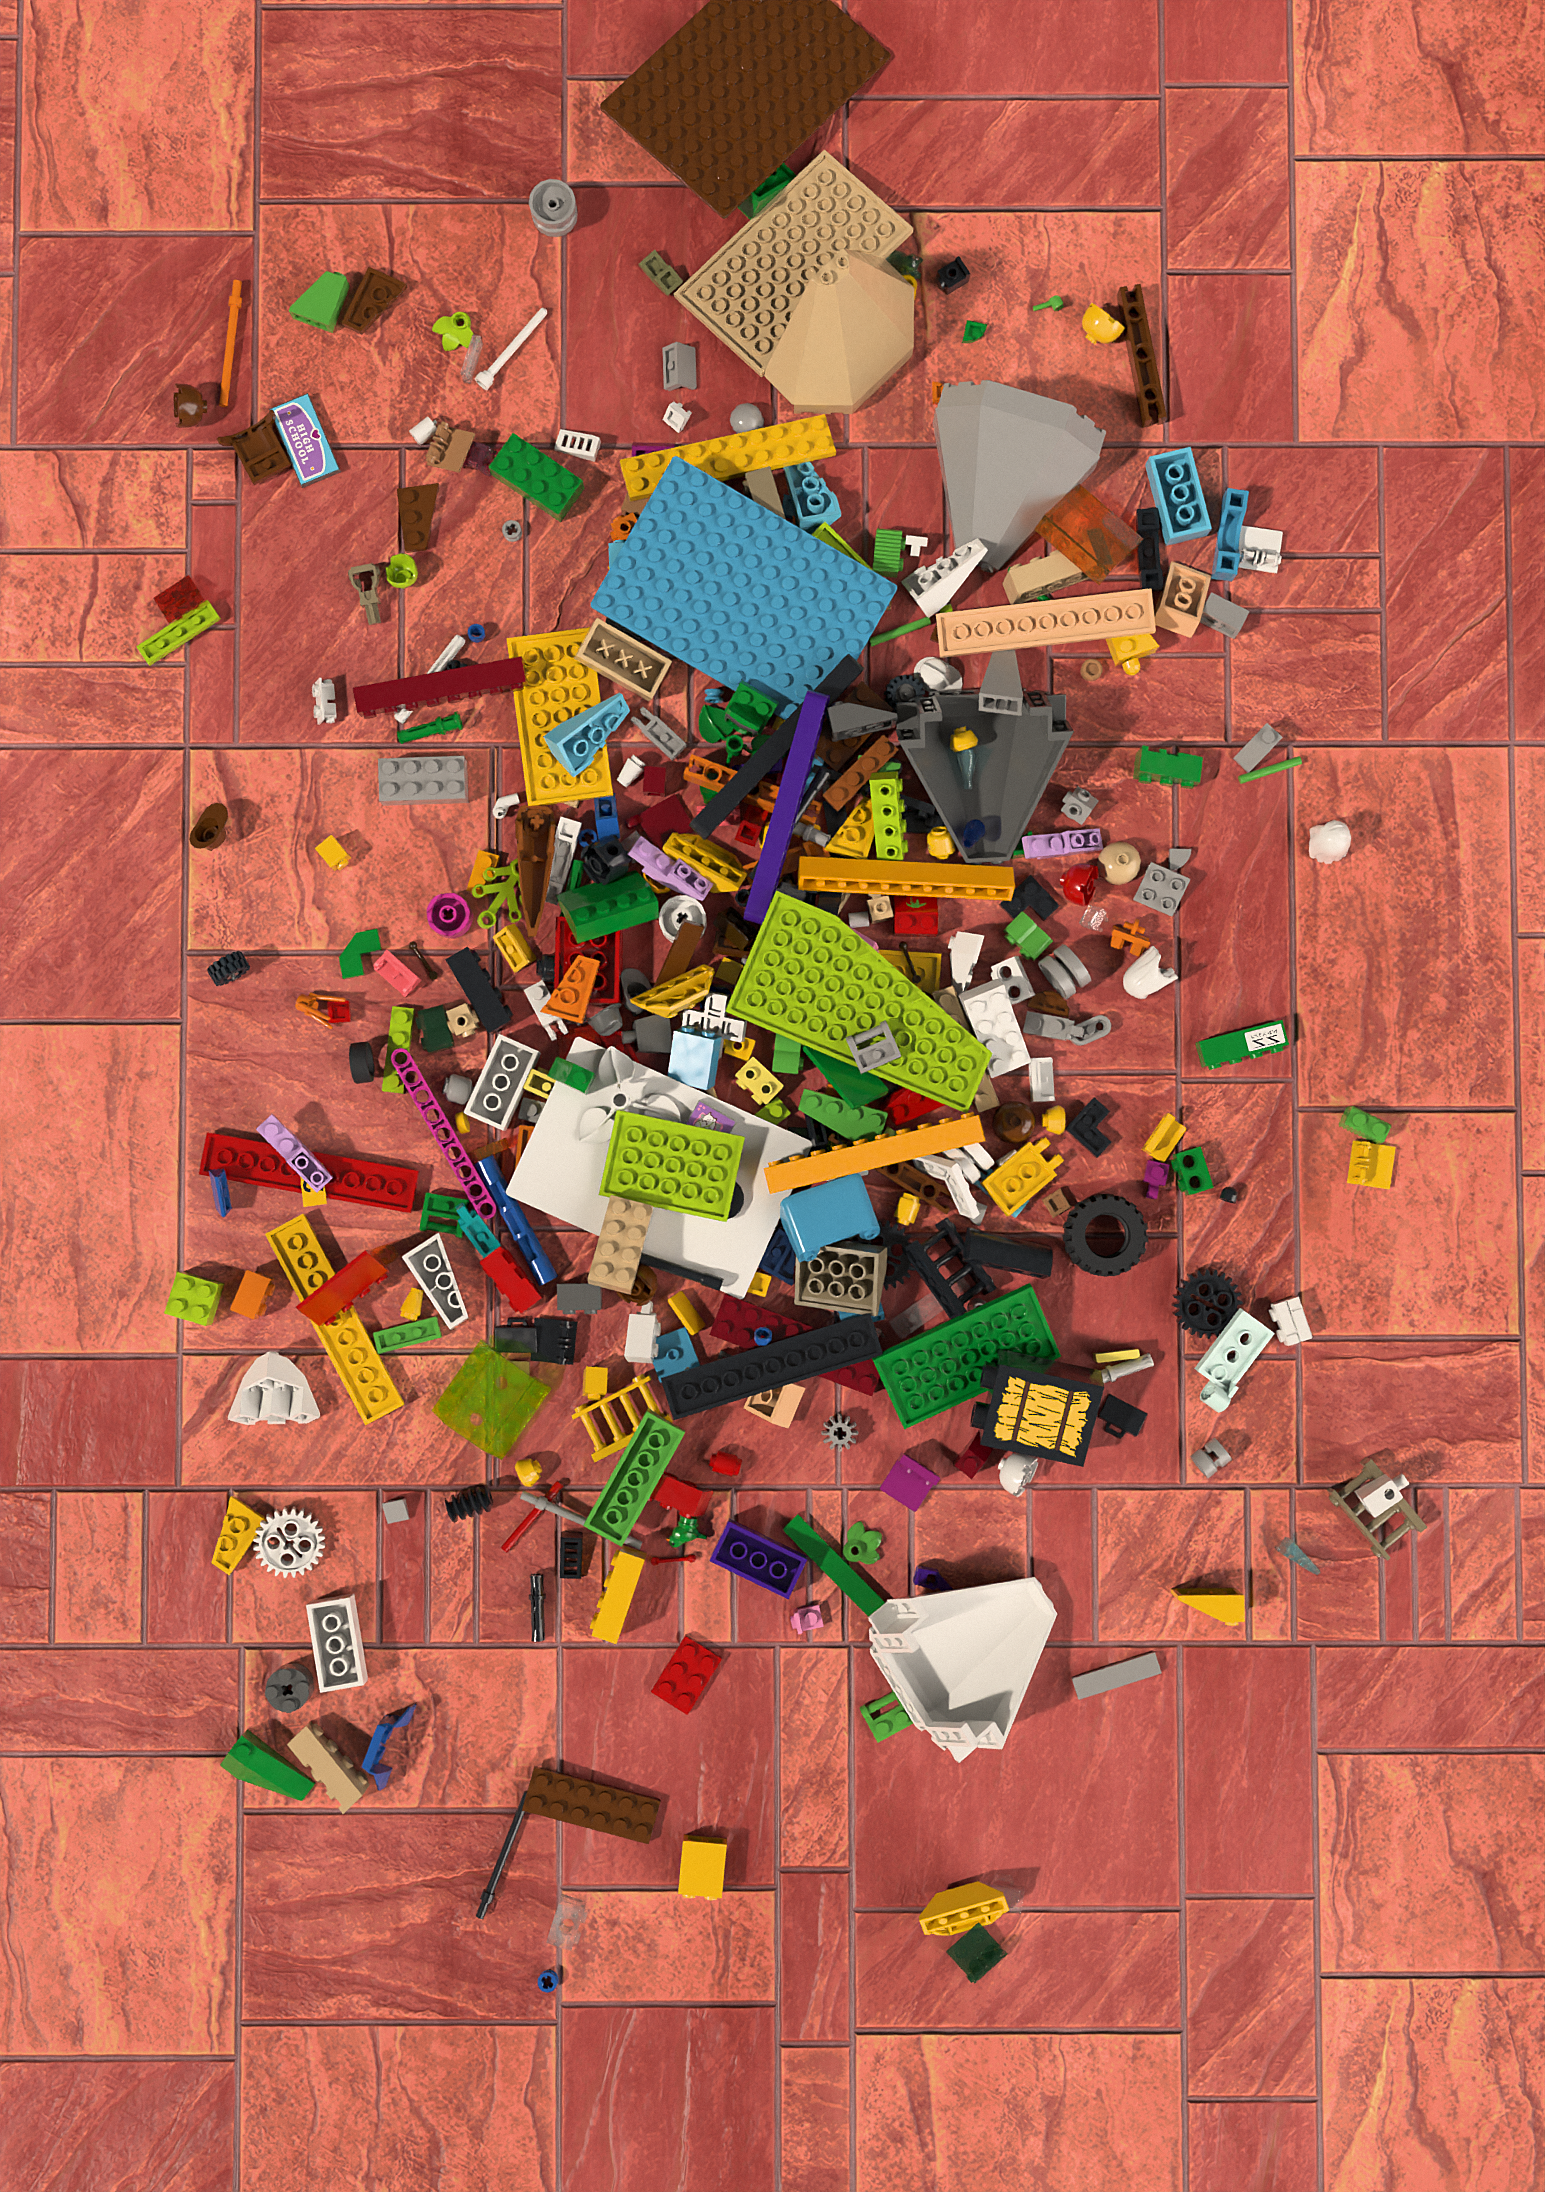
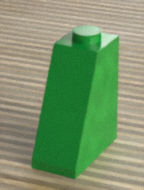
M556 1057L547 1077L587 1095L596 1075L572 1062Z

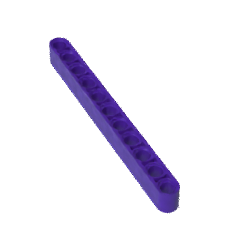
M808 690L806 693L746 905L744 920L762 925L775 895L829 705L830 695Z

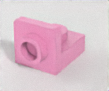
M819 1604L793 1609L794 1616H790L792 1628L797 1629L798 1634H802V1631L824 1627Z

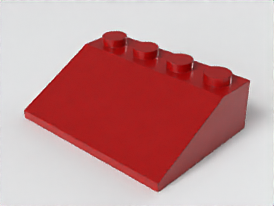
M556 917L554 990L557 989L577 956L581 955L600 961L588 1005L621 1003L622 1006L623 929L577 943L566 918Z
M364 1250L298 1304L296 1308L318 1326L325 1324L328 1327L337 1320L335 1315L341 1310L345 1313L354 1306L352 1301L357 1297L362 1299L371 1292L370 1287L374 1283L379 1285L388 1278L387 1273L390 1270L374 1250Z

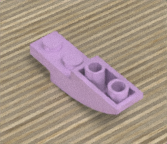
M1100 828L1022 837L1025 859H1047L1103 850Z
M642 836L637 839L628 855L644 866L642 872L662 885L683 895L703 901L713 886V883L680 858L675 862Z
M273 1113L256 1128L316 1192L333 1178L312 1152Z

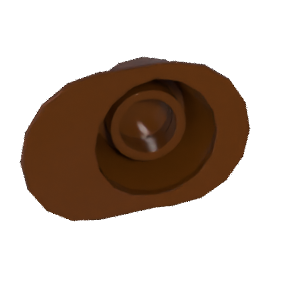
M222 803L211 804L202 813L190 833V844L194 848H206L212 851L221 846L225 841L226 831L224 827L228 819V811Z

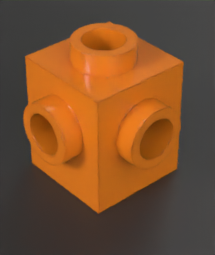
M633 512L626 516L620 515L616 517L613 523L610 524L612 531L609 533L613 542L615 540L626 541L637 522Z

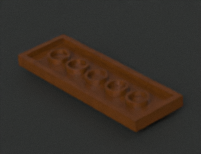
M534 1766L522 1811L649 1844L661 1800Z

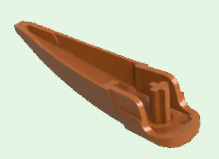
M526 804L521 806L517 812L515 839H517L520 890L528 937H536L549 886L555 849L553 843L555 842L557 824L555 823L554 813L549 807L540 805L528 806Z

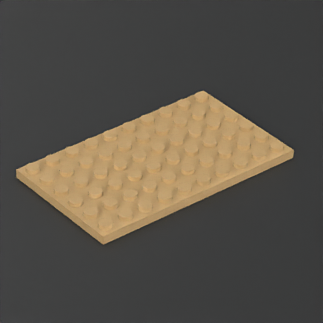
M824 150L674 293V297L762 378L810 279L842 248L886 259L913 233V227Z

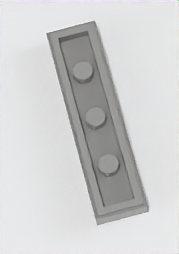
M1152 1651L1071 1678L1077 1697L1080 1700L1161 1674L1156 1654Z

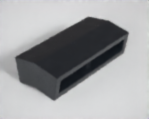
M804 1113L810 1141L812 1142V1149L825 1148L829 1143L824 1124ZM815 1123H818V1128L822 1141L820 1143L817 1142V1137L814 1129Z

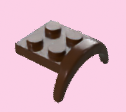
M269 410V413L253 426L236 434L224 437L219 436L217 438L220 445L234 447L254 485L292 466L271 428L276 419L273 410Z

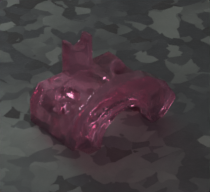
M472 441L467 453L469 457L465 458L462 467H473L490 477L491 473L487 465L492 463L498 452L484 444Z

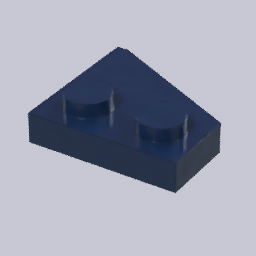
M777 1228L767 1245L758 1267L792 1286L794 1284L795 1252L786 1232Z

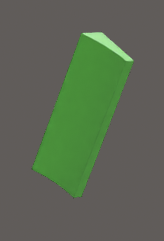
M648 1408L583 1526L622 1547L686 1431Z

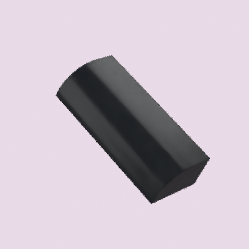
M967 1227L962 1261L1044 1279L1051 1276L1053 1250L1050 1245Z

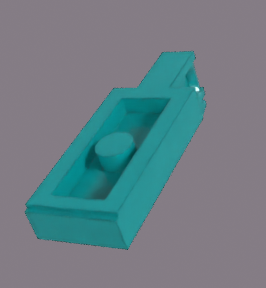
M463 1202L455 1207L461 1217L458 1219L461 1229L483 1258L502 1246L474 1209L469 1211Z

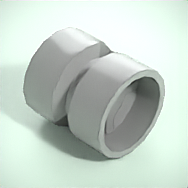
M1212 1438L1207 1442L1204 1450L1198 1449L1190 1456L1206 1478L1214 1475L1217 1472L1218 1466L1224 1467L1232 1460L1216 1438ZM1210 1452L1217 1458L1215 1462L1208 1455Z

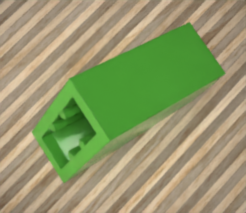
M326 271L290 306L289 312L292 318L333 333L350 288L346 277L339 272L331 273Z

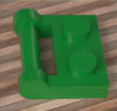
M426 1193L419 1230L448 1233L458 1238H463L464 1231L461 1229L459 1222L457 1226L429 1222V1215L458 1220L461 1217L455 1207L463 1202L468 1209L469 1200Z

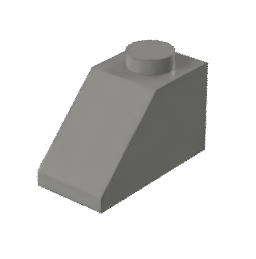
M1266 723L1233 759L1249 773L1283 737Z

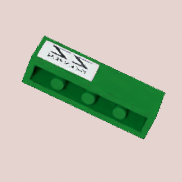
M1283 1020L1199 1041L1195 1045L1201 1067L1208 1066V1069L1212 1070L1222 1067L1221 1063L1229 1061V1064L1232 1065L1242 1062V1057L1250 1056V1059L1262 1057V1052L1270 1050L1271 1054L1284 1051L1283 1047L1289 1045Z

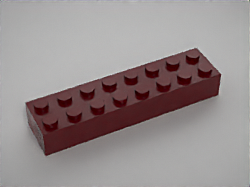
M725 1293L709 1335L751 1350L764 1346L757 1345L754 1340V1332L760 1327L771 1330L772 1339L770 1344L819 1328ZM872 1359L818 1375L869 1396H873L880 1377Z

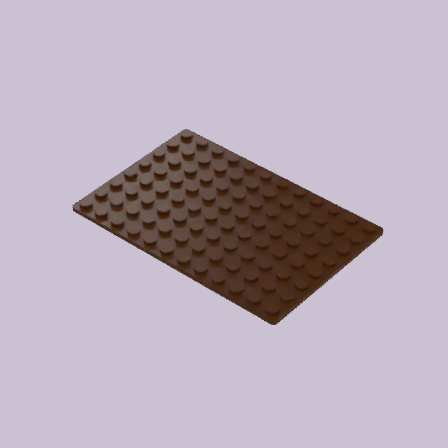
M710 0L600 104V110L714 212L725 219L890 60L891 54L831 0Z

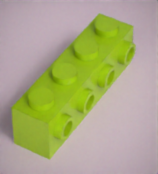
M898 771L872 773L869 781L877 860L902 861L905 853H908V840H904L903 834L906 833V820H902L901 813L905 810L904 799H900V792L903 791L902 779H898Z

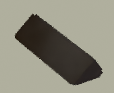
M732 906L719 912L713 922L714 926L741 951L749 947L756 940L759 933Z

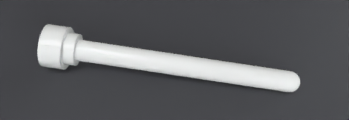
M541 308L487 371L479 372L474 378L479 386L485 390L492 386L493 376L547 315L546 308Z

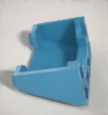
M859 1173L790 1195L780 1203V1220L799 1262L814 1260L820 1251V1247L859 1234L862 1239L871 1240L880 1234L877 1218L864 1181Z

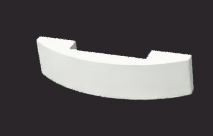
M560 817L555 834L554 856L545 902L558 905L555 895L563 892L582 824L580 822Z

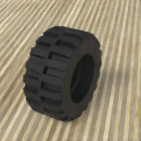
M1098 1194L1078 1202L1075 1208L1068 1213L1067 1221L1063 1225L1064 1234H1062V1238L1066 1246L1064 1248L1071 1257V1261L1078 1265L1081 1270L1097 1276H1117L1131 1270L1133 1265L1139 1263L1141 1255H1144L1146 1251L1145 1244L1148 1242L1149 1237L1146 1236L1148 1227L1147 1223H1144V1216L1141 1211H1138L1136 1209L1137 1206L1127 1201L1126 1198L1114 1194ZM1100 1215H1111L1117 1218L1125 1230V1240L1122 1247L1116 1253L1108 1256H1102L1093 1252L1085 1239L1087 1225L1093 1218Z

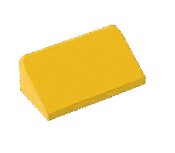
M516 924L506 926L493 936L514 973L537 959Z
M682 1291L668 1299L667 1302L691 1335H694L705 1326L704 1321Z

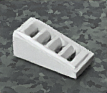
M560 429L554 450L595 462L601 440L597 436ZM564 436L568 437L566 447L562 446ZM572 439H576L574 448H570ZM580 441H583L584 443L582 449L580 450L578 449ZM588 443L591 444L590 451H586Z

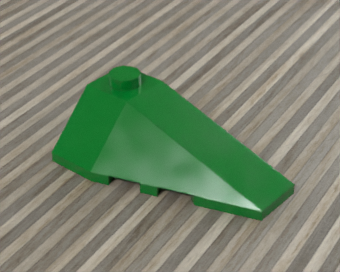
M248 1729L241 1735L220 1764L222 1768L239 1780L299 1801H303L316 1784V1782Z

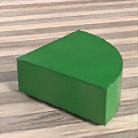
M967 320L962 343L968 344L979 340L984 335L987 324Z

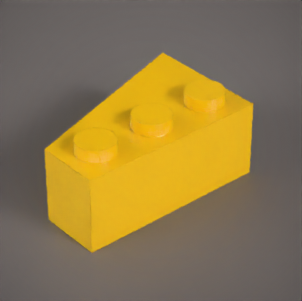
M1150 634L1106 639L1115 666L1134 658L1139 659L1153 654L1160 647Z

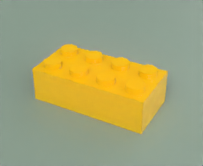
M622 1545L620 1550L616 1549L611 1565L615 1567L613 1571L609 1570L604 1586L608 1588L606 1592L602 1591L597 1604V1608H600L599 1613L595 1612L590 1625V1629H593L591 1636L617 1644L647 1553Z

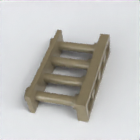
M1365 1457L1359 1462L1363 1466L1362 1472L1339 1492L1329 1487L1327 1489V1492L1330 1494L1328 1498L1335 1507H1341L1372 1545L1370 1549L1377 1558L1382 1557L1388 1561L1391 1558L1385 1551L1409 1530L1415 1529L1418 1532H1422L1427 1526L1404 1498L1378 1515L1366 1526L1363 1525L1357 1517L1366 1509L1362 1502L1350 1509L1343 1499L1367 1479L1371 1480L1373 1478L1375 1480L1384 1475L1372 1459ZM1401 1512L1405 1517L1404 1523L1378 1543L1371 1533L1392 1515Z

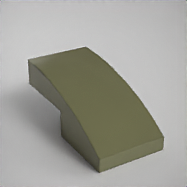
M656 250L638 264L643 272L666 296L683 283L674 269L664 262Z

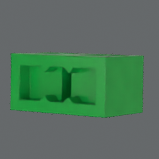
M1201 1146L1172 1155L1171 1164L1175 1172L1178 1171L1180 1178L1178 1186L1181 1193L1184 1192L1185 1196L1214 1188ZM1186 1155L1192 1158V1165L1189 1168L1183 1164V1158ZM1192 1176H1196L1199 1180V1185L1196 1188H1192L1189 1184Z

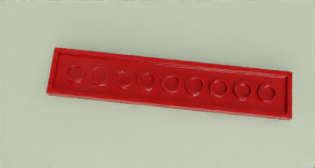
M207 1132L199 1175L210 1177L209 1170L224 1169L227 1180L302 1193L300 1175L271 1144ZM311 1151L333 1177L325 1185L326 1198L412 1213L420 1171Z

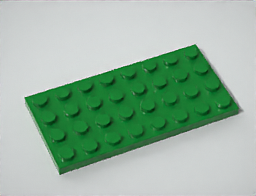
M1029 1283L968 1311L962 1316L953 1318L882 1351V1355L872 1358L905 1430L988 1391L989 1389L980 1387L982 1368L985 1361L995 1363L998 1349L1049 1360H1055L1061 1357L1033 1287Z

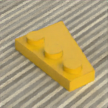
M232 1495L211 1563L226 1574L231 1575L253 1543L254 1536L258 1535L256 1529L262 1528L260 1525L261 1520L267 1522V1518Z

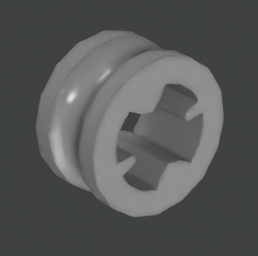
M514 520L504 523L502 532L505 539L509 542L518 541L522 536L520 524ZM515 527L517 533L513 532L512 535H509L508 529Z

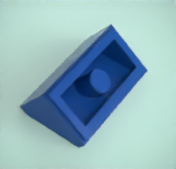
M209 1170L216 1210L222 1217H226L232 1209L225 1170Z

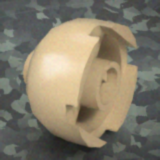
M1118 841L1110 843L1103 848L1098 856L1097 867L1099 874L1107 882L1122 885L1136 877L1140 870L1141 859L1134 846L1127 842Z

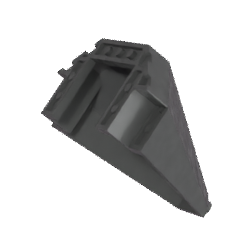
M1022 687V716L979 711L980 689L934 691L928 693L929 697L918 696L909 699V702L896 703L898 718L897 729L895 730L898 740L965 862L971 865H981L982 862L1002 864L1004 861H1009L1074 732L1070 723L1066 720V694L1050 695V692L1041 690L1026 692V688ZM966 726L967 730L971 729L976 735L978 743L969 749L954 752L950 749V737L954 734V729Z

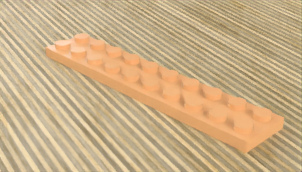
M1151 588L936 614L940 658L1156 632Z

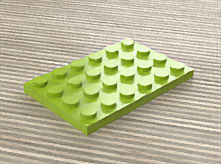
M617 1109L599 1195L605 1197L613 1195L661 1209L727 1222L745 1137Z

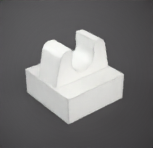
M672 402L668 406L663 420L679 433L684 429L689 420L691 411L686 412L682 409L683 405L681 403L676 404Z
M906 535L905 544L911 545L910 556L919 557L920 546L927 547V537Z

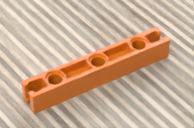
M691 754L689 766H686L684 771V780L719 792L738 771ZM695 765L703 769V774L700 775L689 770ZM714 772L718 775V778L710 780L707 775ZM761 780L754 787L758 790V793L756 795L748 794L742 802L773 813L780 787ZM813 800L807 809L816 811L815 813L819 815L822 803ZM803 814L799 822L814 826L817 817L813 816L811 818Z

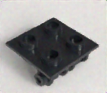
M535 1318L534 1326L538 1327V1352L531 1353L530 1361L573 1365L578 1322Z

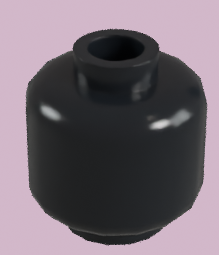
M543 954L541 959H537L536 974L540 976L542 981H555V954Z

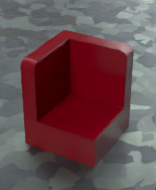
M644 766V796L665 797L666 768Z

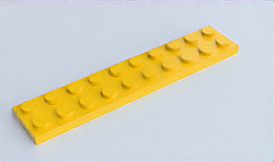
M823 414L621 459L620 467L631 502L651 497L674 456L683 459L718 481H725L743 477L745 473L770 466L771 470L836 456V449L826 416Z
M301 1214L265 1234L300 1302L336 1274L305 1214ZM353 1306L345 1313L341 1310L335 1315L337 1320L328 1327L325 1324L318 1326L313 1321L311 1323L364 1424L367 1425L403 1406L405 1403Z

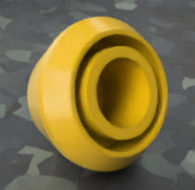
M966 726L954 729V734L950 737V749L954 752L969 749L978 743L976 735L971 729L967 730Z
M1057 1105L1047 1109L1045 1114H1042V1127H1046L1047 1131L1057 1135L1063 1133L1065 1130L1064 1108Z
M531 1458L521 1459L515 1464L517 1475L524 1486L532 1487L541 1477L540 1472H542V1468L537 1460L533 1461Z

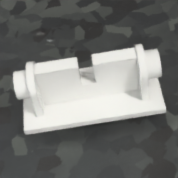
M319 678L312 686V695L316 697V705H314L313 712L314 718H317L318 725L326 720V723H335L337 718L336 704L327 703V700H335V686L330 679L323 680L322 683V678Z

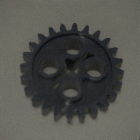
M879 1220V1235L884 1241L882 1246L887 1247V1256L901 1261V1264H896L887 1259V1264H892L895 1269L893 1275L888 1276L885 1274L883 1285L885 1290H888L889 1284H892L894 1288H897V1281L904 1284L903 1276L911 1277L907 1272L908 1270L915 1271L914 1266L911 1265L904 1252L900 1256H895L891 1251L894 1244H900L903 1248L911 1242L908 1240L912 1235H904L905 1227L900 1231L897 1230L898 1223L892 1228L890 1227V1221H887L885 1226H882ZM859 1234L856 1235L858 1241L851 1240V1242L873 1245L872 1239H862Z
M1204 1268L1203 1274H1201L1196 1269L1194 1277L1188 1273L1187 1277L1189 1280L1181 1279L1180 1281L1183 1286L1175 1287L1179 1294H1172L1177 1299V1302L1171 1303L1173 1307L1177 1308L1172 1313L1175 1316H1180L1176 1322L1179 1324L1184 1323L1182 1329H1189V1334L1192 1336L1197 1331V1337L1202 1338L1204 1333L1208 1339L1211 1338V1333L1218 1338L1219 1331L1224 1330L1239 1310L1237 1305L1243 1304V1301L1237 1299L1242 1294L1239 1291H1234L1238 1285L1235 1283L1230 1284L1233 1279L1231 1277L1225 1278V1273L1222 1271L1218 1274L1216 1269H1212L1211 1273H1209V1270ZM1202 1284H1206V1292L1199 1294V1287ZM1195 1294L1223 1309L1224 1312L1220 1313L1209 1306H1205L1191 1298L1190 1295ZM1225 1294V1301L1222 1304H1218L1217 1299L1219 1295ZM1196 1303V1311L1189 1313L1188 1308L1190 1304ZM1211 1313H1215V1320L1211 1323H1208V1315Z

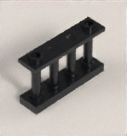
M946 1217L935 1224L939 1230L923 1243H919L916 1239L902 1248V1251L950 1319H953L967 1312L964 1304L980 1291L983 1295H986L997 1288L993 1283V1279L985 1272L981 1265L962 1261L965 1242L957 1232L955 1225ZM944 1238L951 1249L933 1262L926 1253V1250ZM957 1256L963 1267L949 1278L944 1279L939 1268ZM969 1273L976 1284L960 1297H957L951 1286Z

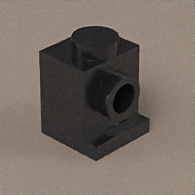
M958 256L954 261L937 271L935 280L940 290L944 289L948 295L969 282L970 272Z

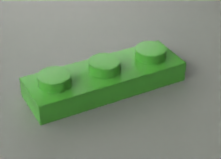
M436 1316L374 1332L373 1336L377 1352L380 1354L441 1338L442 1334Z

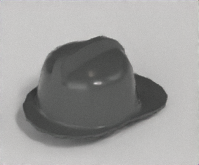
M628 968L621 973V984L623 987L621 1001L624 1007L636 1017L644 1012L645 1009L632 1004L630 999L652 988L648 978L637 969Z
M615 1003L606 1007L596 1015L584 1020L583 1024L578 1023L577 1026L589 1023L602 1036L613 1034L622 1027V1018L619 1012L621 1003Z

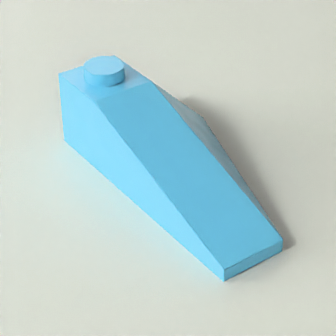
M810 462L783 467L797 527L812 535L824 522L830 526L841 517V510L836 495L827 488L826 482L817 475ZM797 497L805 498L802 506V512L800 509V501H798Z
M618 693L559 724L543 737L551 753L569 774L575 777L592 763L594 754L599 748L604 747L606 738L611 731H615L630 709L623 695Z

